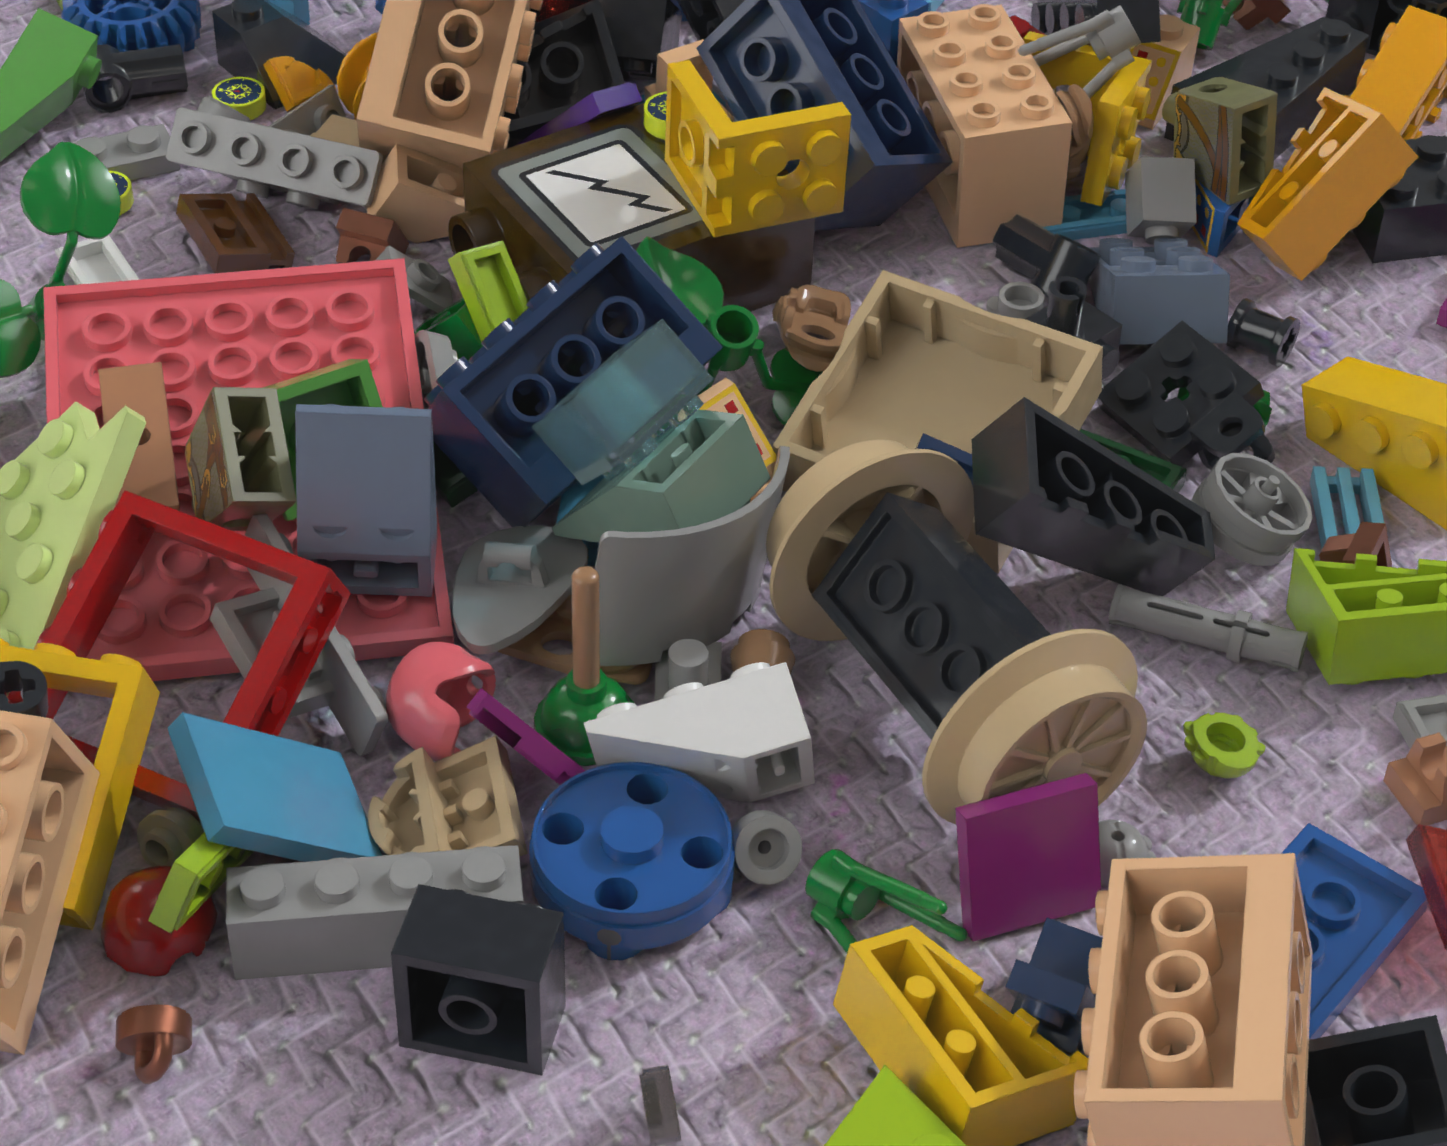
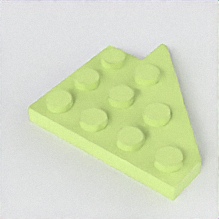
M74 402L58 419L47 423L40 432L39 437L15 460L7 462L0 469V638L7 641L10 646L34 650L41 633L52 625L67 597L68 584L72 576L78 569L84 566L96 544L103 519L115 507L146 425L145 417L126 405L100 429L95 413L78 402Z

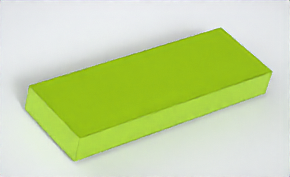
M204 832L174 861L148 921L169 933H172L174 930L177 931L227 880V868L240 867L254 851L209 842Z

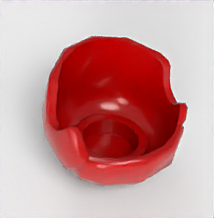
M152 866L133 872L124 877L109 894L102 922L101 940L107 957L127 972L154 977L165 976L169 973L174 962L182 955L192 952L196 957L200 956L205 948V942L211 936L218 914L212 895L177 931L174 930L172 933H169L148 921L172 866Z

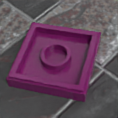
M1087 773L955 807L962 926L973 942L1045 922L1047 917L1056 919L1095 908L1096 894L1098 890H1101L1098 784Z

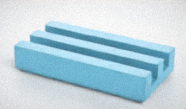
M1313 466L1310 488L1321 550L1328 537L1338 536L1330 493L1339 494L1345 534L1356 533L1360 525L1355 494H1359L1364 522L1384 523L1374 469L1361 468L1360 477H1351L1350 468L1337 467L1335 476H1327L1325 467Z

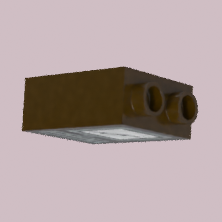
M644 103L463 163L465 212L452 216L448 224L449 240L453 254L456 255L462 251L503 241L528 302L552 280H555L558 284L572 271L571 265L595 243L598 242L606 250L621 236L626 239L635 251L641 241L649 236L661 245L703 263L717 276L722 285L724 293L722 307L738 305L752 312L776 303L782 296H788L791 287L798 289L803 285H811L815 218L713 237L665 162V140L651 135L645 129ZM784 168L777 176H785L790 173Z

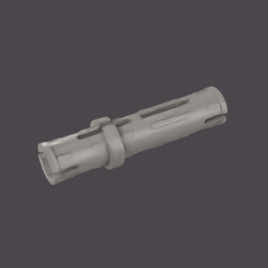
M1121 584L1115 590L1108 618L1111 625L1133 628L1172 640L1225 652L1227 660L1239 663L1242 657L1290 669L1296 673L1299 672L1308 640V632L1297 631L1252 619L1253 615L1251 612L1238 610L1237 614L1234 615L1181 600L1142 592Z

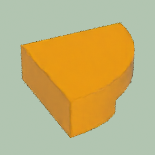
M275 57L263 64L286 112L295 109L327 86L334 85L325 72L295 60L294 57Z

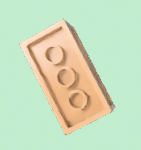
M386 0L356 119L359 147L375 150L388 156L394 146L399 144L463 168V163L507 149L511 119L504 117V113L515 114L524 69L523 65L517 64V60L528 62L535 32L533 29L537 13L529 10L540 11L543 0Z
M979 4L971 9L944 13L928 11L919 16L899 19L897 68L953 161L952 164L925 187L957 248L993 243V238L1001 223H1007L1016 214L1033 221L1041 227L1060 225L1063 219L1072 121L1032 54L1027 56L1019 54V47L1025 43L1002 4L994 6Z
M1 710L0 1051L24 1055L100 772L52 718Z
M1295 853L1112 859L1108 890H1098L1096 894V924L1099 935L1103 936L1102 948H1091L1089 953V982L1092 993L1096 994L1095 1008H1084L1081 1020L1083 1050L1085 1055H1089L1088 1070H1077L1074 1079L1076 1115L1078 1119H1089L1087 1146H1304L1313 953Z

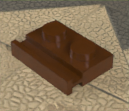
M232 193L179 195L176 214L214 273L268 269L269 265H279L280 268L292 267L295 252L255 193H247L246 200H236Z

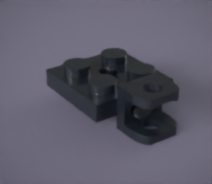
M1183 320L1106 384L1096 400L1101 410L1154 455L1181 467L1197 453L1201 463L1210 470H1212L1221 457L1230 453H1240L1243 450H1250L1253 452V456L1267 460L1270 463L1275 459L1273 447L1264 435L1265 425L1262 417L1253 407L1255 403L1265 396L1261 383ZM1187 387L1190 395L1187 399L1182 401L1175 397L1168 402L1165 401L1171 391Z

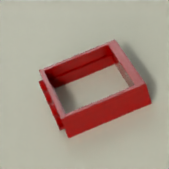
M124 490L115 509L111 510L103 519L99 529V538L84 566L78 569L72 576L67 588V597L52 625L41 633L36 644L50 643L71 650L77 657L86 658L152 534L156 532L293 585L223 723L279 736L351 595L350 591L329 567ZM47 688L48 713L46 718L54 719L68 691ZM12 691L7 696L8 703L16 704L23 702L21 691ZM68 736L94 766L99 748ZM138 765L131 795L164 809L172 807L181 808L193 815L201 824L188 785Z

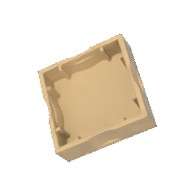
M882 270L845 329L840 348L825 371L811 383L772 445L776 456L779 446L790 447V458L782 491L787 492L802 474L827 455L848 445L866 440H891L904 445L908 449H915L922 434L925 433L972 454L971 439L1023 397L1079 431L1102 391L1103 346L1025 319L1006 317L985 311L970 304L960 296ZM973 518L972 527L966 541L994 572L999 573L1013 547L976 535L975 518Z

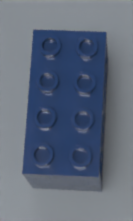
M745 0L696 48L737 121L843 102L851 113L843 212L815 217V231L880 226L953 163L858 0ZM800 159L787 162L785 169L789 173L793 172L799 165Z
M623 236L618 238L606 250L598 242L591 246L571 265L572 271L558 284L555 280H552L535 294L526 304L528 308L514 322L508 318L497 326L481 342L483 347L470 358L469 362L463 356L450 366L436 380L438 385L424 398L430 406L428 409H432L433 441L511 527H526L532 523L561 495L688 384L723 348Z

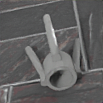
M1119 5L1111 11L1105 10L1090 20L1019 47L1018 52L1021 56H1027L1037 51L1045 50L1033 56L1040 67L1090 43L1100 61L1108 56L1112 59L1083 88L1089 98H1091L1118 70L1135 61L1130 50L1141 44V41L1124 10Z

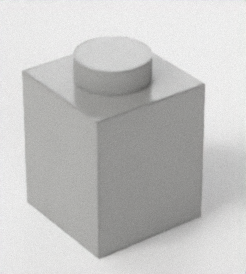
M1141 156L1125 173L1127 237H1145L1146 243L1154 245V239L1181 238L1197 222L1194 159Z

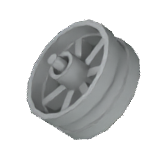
M1230 453L1221 457L1212 468L1209 476L1198 486L1191 499L1192 502L1210 512L1214 544L1234 558L1255 566H1273L1284 560L1292 550L1294 542L1300 540L1308 530L1313 519L1310 503L1303 491L1284 471L1267 460L1246 453Z

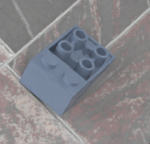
M1104 238L1099 240V247H1088L1101 255L1089 279L1094 304L1097 309L1122 324L1119 344H1155L1182 320L1210 343H1227L1230 274L1215 264L1213 258L1203 255L1199 248L1188 246L1187 239L1156 238L1154 239V247H1133V240Z
M296 404L298 556L331 568L351 594L432 597L438 538L432 409Z

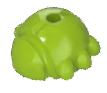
M1215 712L1213 715L1207 713L1200 716L1197 720L1186 721L1183 725V731L1186 735L1185 747L1191 752L1195 763L1205 772L1215 777L1234 779L1246 775L1254 768L1259 756L1266 749V746L1258 741L1257 731L1247 725L1239 715Z

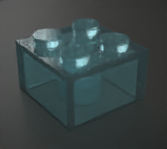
M661 319L621 346L537 421L532 428L582 485L600 475H603L609 482L626 468L631 470L641 463L659 446L655 439L660 437L670 427L677 428L699 410L704 403L697 394L714 378L667 323Z

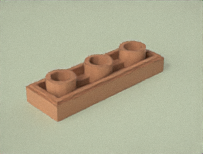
M155 362L98 369L104 425L125 405L145 417L146 420L144 431L115 507L124 490L180 511L162 363Z

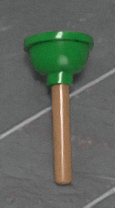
M583 566L574 570L571 576L573 669L566 677L560 679L538 704L534 716V730L578 765L592 766L596 765L584 722L597 719L599 712L612 705L635 702L614 679L606 676L600 669L599 574L594 568Z

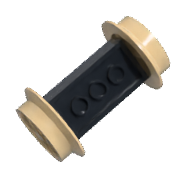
M876 439L861 441L843 447L810 467L783 496L772 516L767 531L766 552L772 567L769 582L772 606L783 624L801 637L817 641L848 639L932 740L924 760L922 784L925 797L933 810L943 819L956 824L955 807L1087 773L1098 784V806L1104 802L1132 769L1142 750L1147 732L1145 710L1135 698L1138 673L1136 661L1130 649L1118 637L1102 630L1074 629L1051 635L966 541L974 518L973 486L964 469L951 457L929 449H908L898 442Z

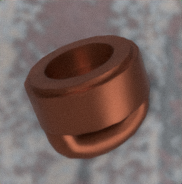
M157 1004L142 1005L127 1009L116 1019L115 1047L122 1053L134 1056L136 1076L145 1084H151L161 1079L170 1065L172 1055L182 1053L190 1049L192 1045V1017L179 1007Z

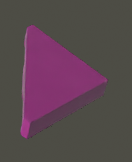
M482 688L466 706L470 710L469 714L559 785L586 771Z

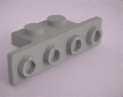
M183 107L178 108L176 111L166 152V159L168 161L220 173L237 181L236 191L245 194L255 193L257 197L268 198L270 190L287 193L285 202L313 210H318L320 201L336 205L343 201L369 207L373 201L383 160L382 154L375 150Z
M257 514L251 517L245 536L293 554L290 542L285 535L278 533L267 514ZM250 568L247 569L260 591L215 603L210 616L211 623L244 679L293 587L289 583ZM334 626L288 718L329 706L356 753L362 756L374 751L388 721L386 704L379 690L369 684L357 664L351 643L344 635L339 634Z

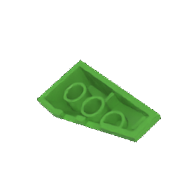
M40 8L37 9L0 69V162L71 106L82 87L90 89L93 86L102 65V60L96 58L98 35Z

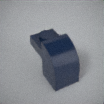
M1047 917L1030 962L1026 963L1016 959L1007 981L1006 989L1015 999L1011 1009L1013 1015L1020 1008L1024 1009L1040 1021L1036 1031L1038 1034L1057 1048L1074 1054L1076 1051L1080 1052L1083 1049L1081 1035L1083 1009L1095 1008L1096 994L1092 993L1089 982V953L1091 948H1102L1103 938Z

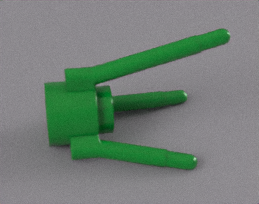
M831 849L823 854L814 864L806 879V894L818 902L811 911L810 917L829 930L846 954L849 945L858 941L841 920L849 917L856 921L863 919L872 911L878 900L956 941L962 942L967 939L968 933L964 928L942 916L948 909L944 901L865 866L839 849Z

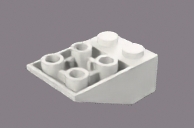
M765 662L749 664L734 671L730 679L703 686V684L698 682L682 684L666 692L664 699L640 706L630 702L615 704L599 712L597 719L584 722L597 767L622 762H643L662 765L691 776L706 786L718 798L747 803L815 783L811 736L786 662L770 666Z

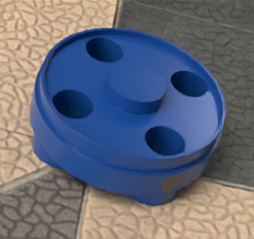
M622 762L602 765L579 773L565 781L549 795L538 811L529 845L530 880L533 893L542 908L564 912V930L585 941L589 950L598 957L622 961L634 957L643 949L661 947L687 938L702 929L716 915L725 910L732 899L735 848L729 818L717 797L702 783L683 772L666 766L643 762Z

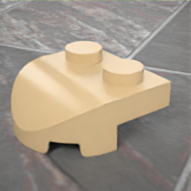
M496 735L436 762L432 760L423 747L411 752L394 765L393 771L397 779L387 790L383 799L381 800L376 796H373L368 810L369 830L374 841L386 855L518 845L519 857L527 854L508 751Z

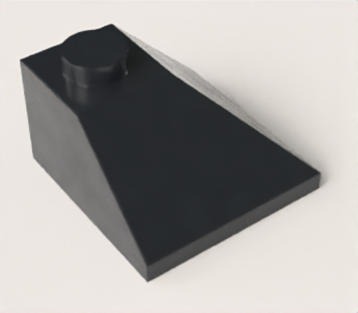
M234 0L231 4L212 11L218 64L234 77H249L261 82L265 88L266 103L274 110L283 107V104L263 66L271 58L280 56L294 57L295 60L306 63L316 70L319 68L326 73L334 85L337 84V75L346 54L301 19L268 0Z

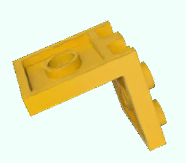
M1029 31L1023 38V41L1027 44L1046 35ZM1084 45L1039 68L1055 93L1056 88L1060 85L1071 86L1076 84L1083 89L1112 59L1108 56L1100 61L1090 45ZM1045 50L1032 53V56L1037 55ZM1133 56L1134 62L1118 70L1090 98L1094 125L1093 136L1087 152L1088 161L1081 202L1102 206L1112 189H1121L1127 169H1130L1138 160L1141 138L1135 137L1137 124L1140 120L1144 119L1149 106L1151 89L1144 86L1146 76L1151 70L1152 60Z
M690 60L668 63L665 162L713 237L843 212L851 113L843 102L732 122ZM800 159L799 165L793 172L785 176H777L785 168L787 162Z

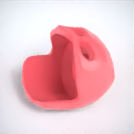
M429 642L409 651L393 672L386 693V712L393 730L414 750L423 747L435 762L461 751L455 747L460 727L475 720L469 714L470 710L466 706L480 690L473 685L472 676L479 677L483 682L482 689L493 697L496 686L493 667L489 663L471 655L462 647L446 642Z

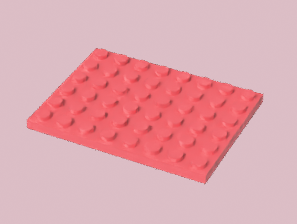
M404 258L44 287L47 423L58 419L74 402H78L95 413L99 428L101 429L104 426L98 369L161 362L180 511L194 517L195 513L192 509V493L185 450L188 439L213 387L263 388L348 359H368L383 407L424 409ZM438 511V538L432 597L351 594L335 627L339 634L344 635L351 643L356 661L405 656L419 645L429 642L454 644ZM281 514L272 523L278 533L286 536L292 547L293 554L298 556L297 518L286 521ZM234 531L244 536L246 531ZM154 532L86 658L101 660L102 655L109 653L130 657L142 664V667H144L152 681L241 673L211 623L210 616L215 603L259 592L260 589L247 567Z

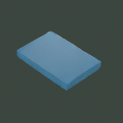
M184 712L167 727L209 842L303 862L329 860L332 858L382 856L379 846L370 833L367 816L341 752Z

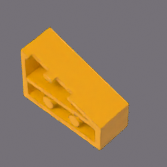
M1410 5L1397 24L1391 22L1387 26L1381 39L1379 53L1374 60L1368 58L1364 62L1352 95H1344L1382 113L1404 140L1422 137L1423 132L1419 131L1423 122L1426 120L1435 123L1442 112V109L1436 106L1443 98H1447V18Z

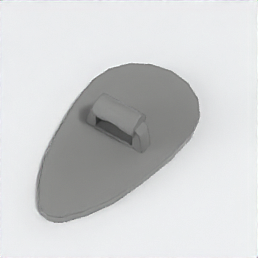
M542 525L516 526L492 532L476 540L462 556L456 572L453 590V622L458 637L466 648L477 654L493 653L519 641L539 627L572 593L571 576L574 570L579 567L588 566V548L583 541L555 536L552 527Z

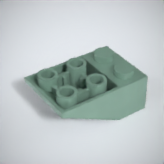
M696 409L631 452L552 527L555 536L599 542L601 535L607 531L653 532L696 526L724 517L750 503L751 498L771 478L743 414Z

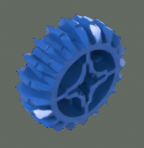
M62 0L63 10L61 14L63 20L98 35L97 45H110L117 48L120 52L180 44L184 54V52L195 49V40L200 38L202 22L199 0Z

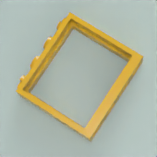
M0 638V662L23 661L36 666L44 674L47 688L113 698L94 763V767L100 774L59 924L93 930L134 787L133 782L137 767L141 762L160 692L144 667H142V664L130 657L109 653L102 655L101 660L77 657L71 650L55 644L38 643L33 650L10 646L7 641Z

